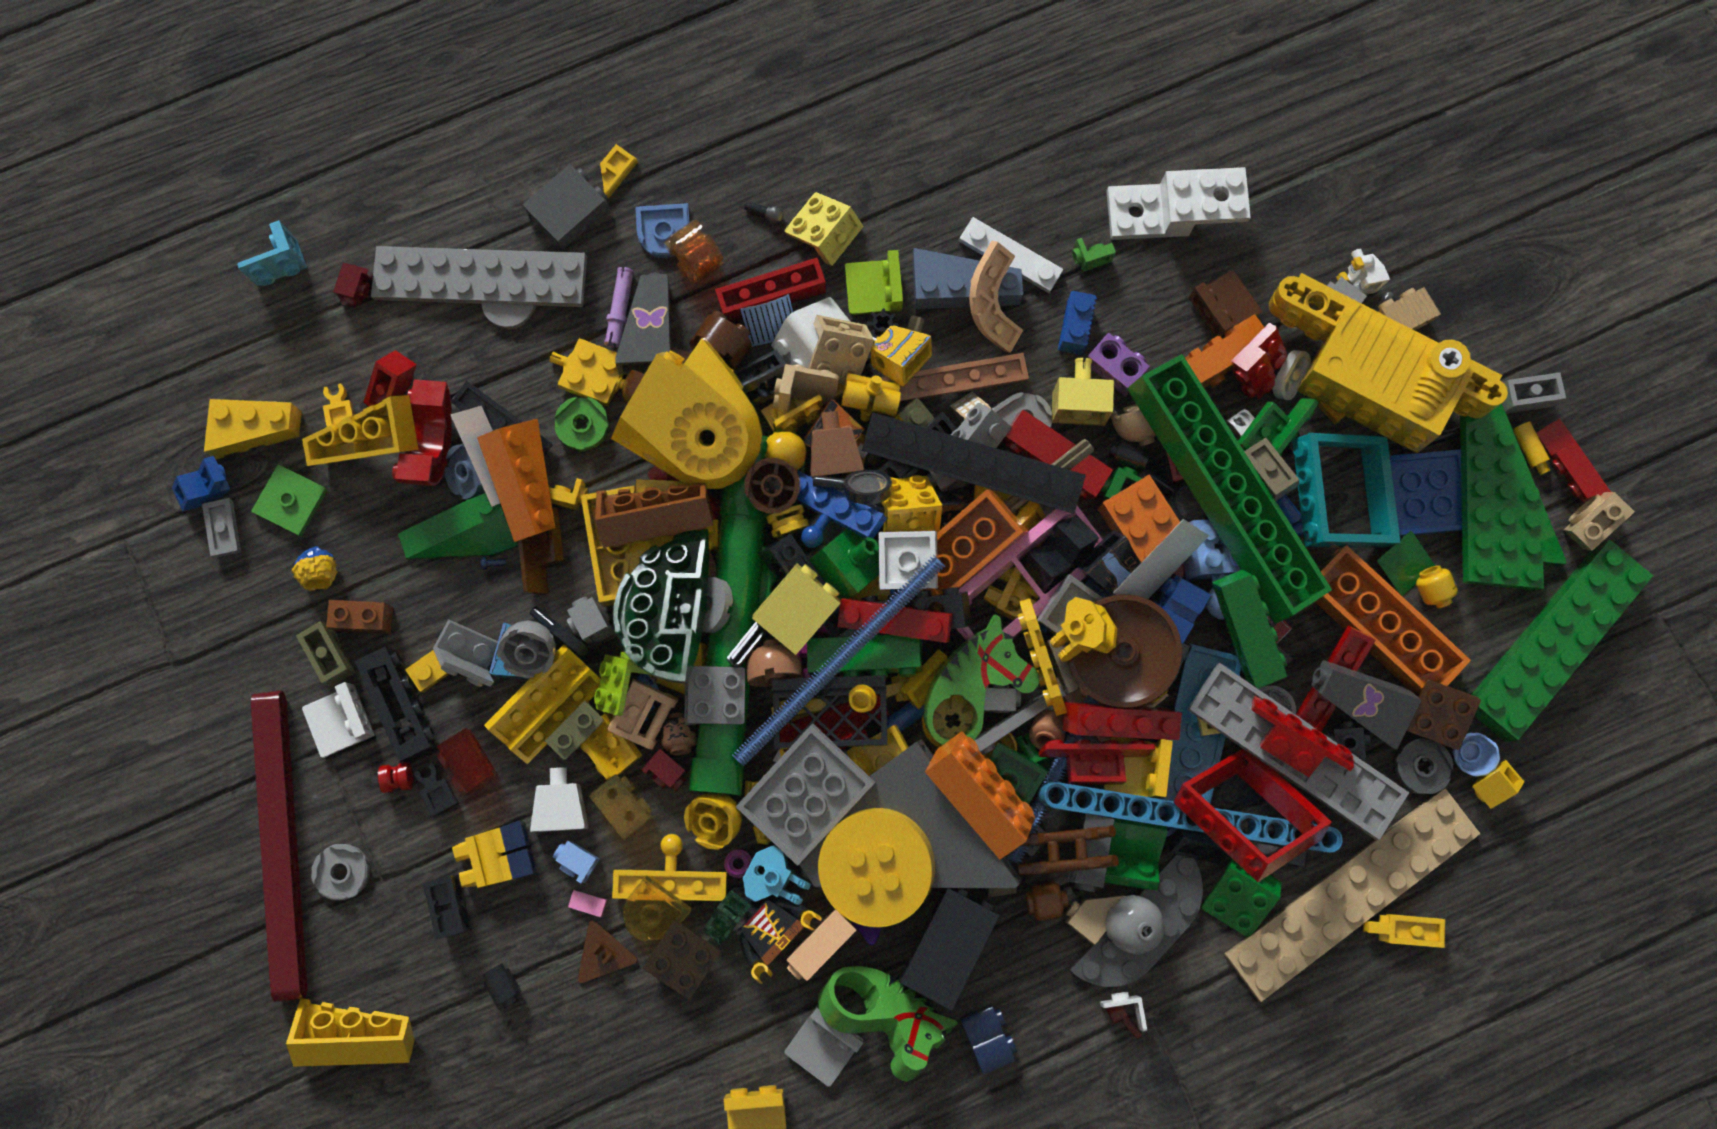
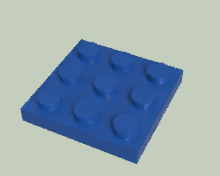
M1461 450L1390 456L1400 537L1405 536L1410 531L1414 535L1462 531Z

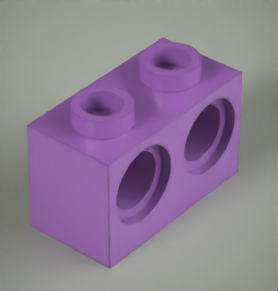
M1109 332L1087 357L1092 359L1091 369L1104 380H1114V388L1125 397L1129 393L1127 388L1142 375L1146 374L1150 367L1147 364V360L1140 353H1133L1126 347L1123 339L1116 335L1112 336ZM1102 351H1111L1114 354L1115 358H1105L1102 354ZM1131 367L1135 371V375H1126L1123 368Z

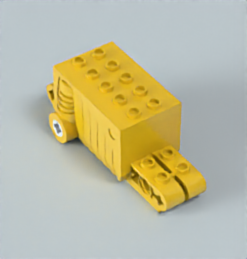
M1303 273L1299 277L1288 276L1284 278L1269 301L1270 312L1275 317L1281 319L1282 324L1304 331L1305 335L1310 339L1323 341L1297 388L1298 392L1311 399H1316L1318 402L1322 401L1328 404L1333 410L1339 413L1343 412L1346 414V417L1415 453L1420 452L1441 435L1452 412L1461 416L1468 415L1472 418H1482L1502 404L1507 398V387L1500 381L1502 375L1471 360L1470 352L1461 342L1451 339L1438 343Z

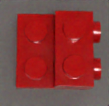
M1268 323L1231 361L1236 371L1234 375L1242 384L1240 388L1249 398L1256 397L1259 400L1265 393L1272 390L1276 379L1274 371L1282 367L1288 356L1278 328L1271 323Z

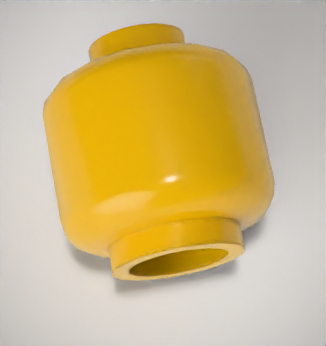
M1433 566L1419 573L1420 577L1416 581V586L1425 604L1436 605V608H1443L1452 603V598L1457 595L1458 588L1448 569H1442L1441 566Z

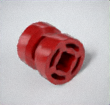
M405 762L399 763L396 767L391 765L379 766L378 782L381 792H393L397 788H400L402 791L411 790L414 784L411 764Z

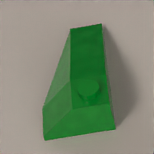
M486 493L466 500L398 533L406 559H430L452 556L468 557L474 555L494 556L519 546L518 541L514 542L501 503L491 506Z

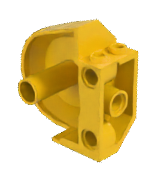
M701 338L685 363H682L684 361L682 356L671 350L656 354L620 416L611 439L686 485L705 483L707 489H722L739 481L754 465L760 453L763 434L759 417L742 390L744 388L708 340ZM703 430H710L714 433V443H710L704 438Z

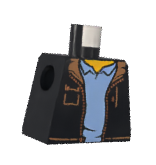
M1113 530L1075 566L1105 593L1113 596L1116 595L1113 592L1140 565V562L1128 538Z

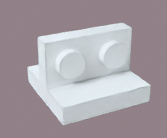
M937 531L879 532L880 589L903 588L902 585L906 586L905 582L909 584L907 580L912 581L910 577L914 579L912 575L917 576L915 572L919 574L918 569L922 571L920 567L924 568L923 564L927 566L925 562L929 563L928 559L931 560L930 557L934 558L933 554L937 557ZM935 574V577L932 580L930 579V582L927 585L925 584V587L922 586V588H938V574Z

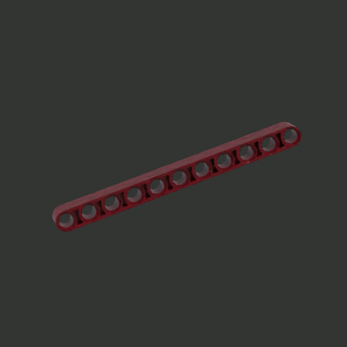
M280 690L257 693L251 697L271 997L274 1002L303 999L307 995V972L286 695L284 691Z

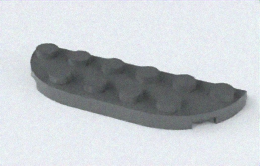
M1175 854L1159 871L1160 883L1157 891L1143 889L1137 895L1155 904L1164 916L1165 932L1157 948L1142 955L1126 953L1116 947L1109 939L1107 932H1105L1096 945L1092 944L1069 970L1086 982L1104 987L1126 985L1145 975L1186 931L1197 916L1202 902L1203 884L1195 859Z

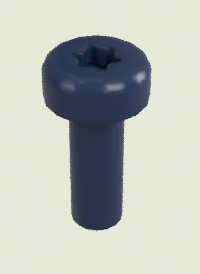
M482 557L481 568L482 570H487V567L506 566V559L487 560L486 557Z

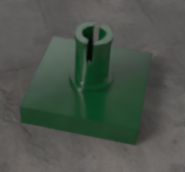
M1001 742L997 743L989 757L995 764L998 774L1013 785L1015 794L1022 802L1029 804L1048 773V769Z

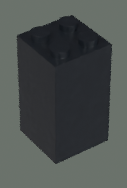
M961 888L943 889L898 978L903 985L950 1010H953L1000 916L994 913L995 906L979 898L975 903L968 899L970 893Z

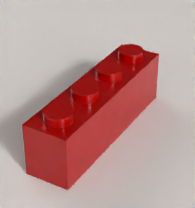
M814 258L715 289L721 312L727 317L728 321L733 322L743 319L741 308L764 304L789 294L791 303L826 293V281L818 258Z
M1025 410L1017 414L1010 425L1012 428L1002 440L1005 443L1004 447L1008 451L1017 455L1020 453L1025 457L1052 464L1075 446L1074 443ZM1092 455L1087 456L1071 469L1086 475L1079 498L1083 500L1095 498L1113 469Z
M1065 702L1067 713L1063 717L1062 730L1075 735L1165 740L1180 739L1182 712L1160 707L1117 708L1105 704Z

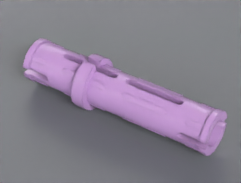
M622 267L617 268L611 311L606 318L608 328L604 344L614 348V344H616V348H619L624 326L627 322L626 313L634 270L624 267V272Z

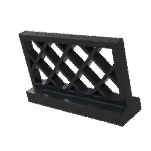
M885 675L833 677L813 697L820 698L827 704L817 716L810 712L805 705L802 707L813 718L802 731L791 720L787 722L799 733L792 742H780V729L776 735L774 734V749H789L811 724L817 722L827 732L826 736L828 738L832 736L836 740L832 742L837 747L888 746ZM809 678L772 679L773 716H776L774 712L778 714L776 710L780 711V699H789V697L793 699L791 695L795 697L794 692L798 694L796 690L800 692L799 687L803 689L801 685L805 687L804 682L808 684L806 680L810 682ZM864 684L871 687L875 691L876 696H880L881 706L873 714L869 711L865 712L870 718L858 729L847 719L855 710L851 708L843 715L833 704L840 697H849V693L854 686ZM825 697L834 698L829 702ZM830 708L841 717L831 730L819 720ZM880 712H881V722L876 718V716H877ZM844 721L856 731L849 740H840L834 734ZM874 721L881 727L882 739H869L862 731ZM858 735H860L864 740L855 739Z

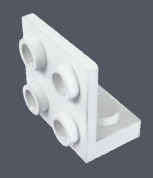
M347 682L335 686L337 692L302 707L321 757H327L375 736L357 689L353 684Z

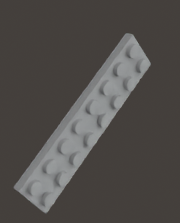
M376 246L371 297L374 300L583 307L587 255L575 252Z
M1218 663L1187 710L1375 840H1380L1409 792L1354 754H1352L1354 768L1351 771L1325 756L1313 774L1307 777L1260 748L1261 741L1274 724L1251 710L1252 699L1255 696L1262 700L1265 698L1272 701L1278 707V710L1286 715L1292 714L1301 720L1302 725L1310 730L1316 728L1221 663ZM1327 737V740H1328V741H1330V742H1332L1333 744L1337 745V743H1336L1335 741H1333L1332 739H1330L1329 737Z

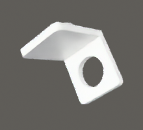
M1128 992L1112 994V999L1099 1001L1100 1006L1103 1008L1134 1003L1138 1028L1143 1032L1147 1031L1141 997L1137 995L1129 996Z

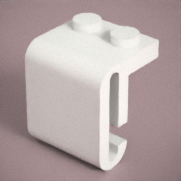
M831 297L796 310L785 319L771 346L774 350L777 349L786 364L802 365L805 368L809 367L819 339L813 325L816 315L850 321Z

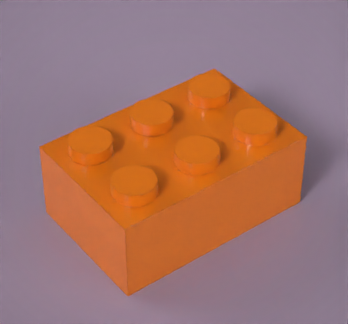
M1150 474L1104 501L1098 508L1111 531L1114 530L1128 538L1140 564L1180 523Z

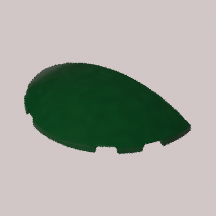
M708 529L685 531L674 535L672 541L660 547L654 545L639 557L640 563L631 574H625L616 593L613 621L616 635L625 649L624 652L637 667L642 668L653 677L664 681L687 684L696 661L707 602L709 573Z

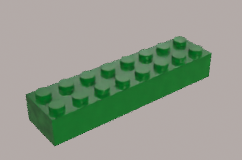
M1611 540L1600 543L1594 550L1589 552L1471 694L1481 700L1475 717L1504 742L1519 740L1654 575Z

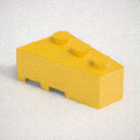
M210 399L204 452L211 457L214 456L215 459L224 458V455L235 452L242 453L249 451L250 448L261 445L268 446L297 438L300 433L302 411L290 402Z

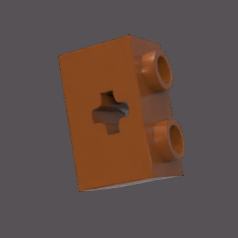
M329 600L326 627L336 632L391 634L393 607L384 602Z

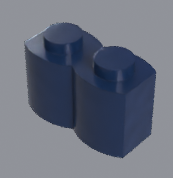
M990 1004L959 1017L983 1075L1015 1061L1013 1054L1017 1052L1011 1036L1005 1037L1001 1027L1006 1025L1000 1009L994 1010Z

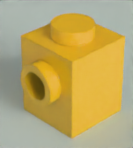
M1505 760L1498 764L1497 768L1489 775L1479 776L1472 787L1477 797L1492 809L1518 794L1524 784V780Z

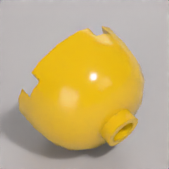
M706 792L697 796L686 807L684 821L688 832L692 830L697 837L695 841L699 845L708 849L718 850L729 844L736 837L741 828L742 814L736 808L737 802L730 795Z

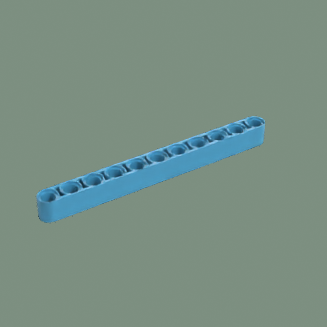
M1059 782L1045 783L1038 791L1040 803L1048 808L1205 833L1194 822L1191 825L1187 823L1186 814L1173 803L1174 801ZM1053 787L1059 792V798L1055 803H1052L1048 798L1049 790ZM1080 792H1083L1086 796V804L1080 808L1076 803V797ZM1107 797H1111L1114 802L1113 809L1109 812L1104 808V800ZM1135 801L1141 806V811L1137 816H1134L1131 811V806ZM1164 805L1168 810V815L1162 821L1159 817V809ZM1215 808L1248 840L1286 846L1295 840L1294 834L1297 828L1286 819ZM1244 819L1248 822L1246 833H1243L1240 827ZM1270 824H1273L1275 827L1273 837L1268 835V826ZM1329 827L1326 832L1328 843L1324 846L1322 841H1319L1307 850L1335 852L1342 845V835L1336 828Z

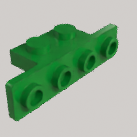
M1302 398L1288 416L1274 402H1267L1238 440L1239 444L1246 451L1264 438H1267L1282 457L1283 450L1298 436L1299 429L1313 416L1314 409L1319 402L1316 399Z

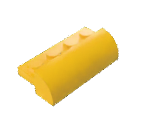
M565 644L555 652L553 665L544 674L541 672L530 678L484 725L488 731L502 741L526 764L547 745L545 740L584 701L589 702L599 688L601 678Z

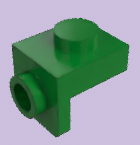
M1129 467L1117 468L1111 478L1108 477L1100 491L1103 492L1100 500L1106 501L1118 494L1124 482L1133 485L1142 478L1137 476V471Z

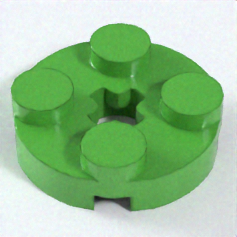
M570 398L562 403L556 411L555 432L561 442L570 449L579 452L593 449L603 442L610 429L605 409L593 398ZM578 418L581 420L587 418L589 420L586 423L587 428L576 429L578 425L576 420Z

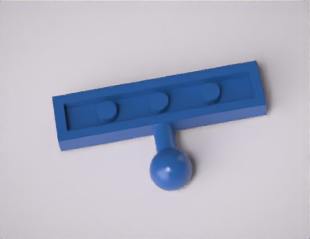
M797 471L801 479V492L796 503L820 515L813 526L806 527L801 534V540L805 546L816 548L823 542V531L830 521L865 539L876 536L887 519L883 513L867 505L850 501L846 498L845 494L836 489L813 487V478Z

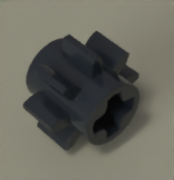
M885 308L878 314L871 312L873 322H866L868 329H872L870 333L881 336L890 326L899 327V324L893 323L896 314L889 315L885 313ZM878 324L882 326L887 324V329H885L884 327L878 328Z

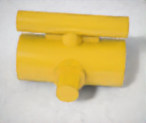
M847 373L841 406L860 410V419L865 422L870 421L872 412L896 417L901 392H899L901 385L883 381L879 376L869 378Z

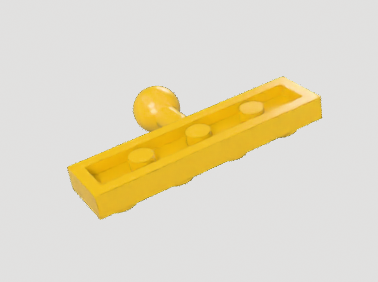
M675 834L666 835L660 844L662 852L666 855L665 871H613L612 898L726 901L727 872L676 871L677 855L682 851L683 842Z

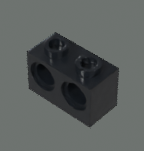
M450 875L423 883L435 939H442L471 931L459 875Z

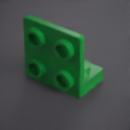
M1112 818L1114 819L1113 826L1116 829V835L1111 837L1109 855L1115 854L1118 857L1119 863L1117 866L1107 867L1104 883L1157 891L1160 883L1158 862L1168 833L1167 827Z
M1229 857L1226 863L1225 874L1203 902L1202 910L1244 936L1249 937L1280 899L1282 882L1271 875L1257 882L1236 861Z

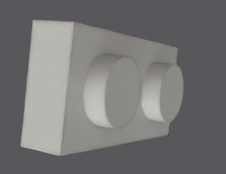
M227 498L202 504L210 556L217 558L240 553L241 547L233 500Z

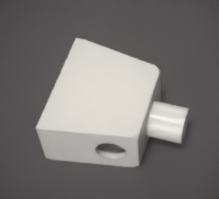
M550 768V785H539L536 787L530 832L589 829L580 784H567V768Z

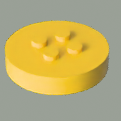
M869 808L849 815L830 831L820 850L818 874L826 898L841 915L863 926L887 927L900 923L910 917L925 901L931 891L935 878V858L926 834L912 819L891 809Z

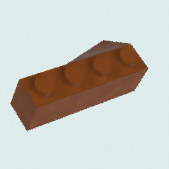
M705 483L673 485L667 491H661L656 487H646L642 493H631L630 489H619L618 494L607 495L606 490L596 492L595 522L603 548L610 546L620 547L625 543L648 541L665 535L674 536L680 532L703 530L713 526V511Z

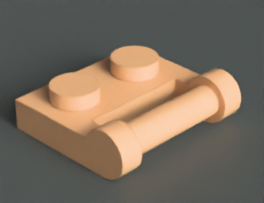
M632 679L628 687L623 715L613 716L608 726V731L653 750L657 743L655 739L671 708H675L678 699L671 694L659 691L636 679ZM654 701L660 702L661 705L646 734L639 733Z

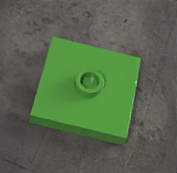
M278 464L251 512L302 537L328 489Z

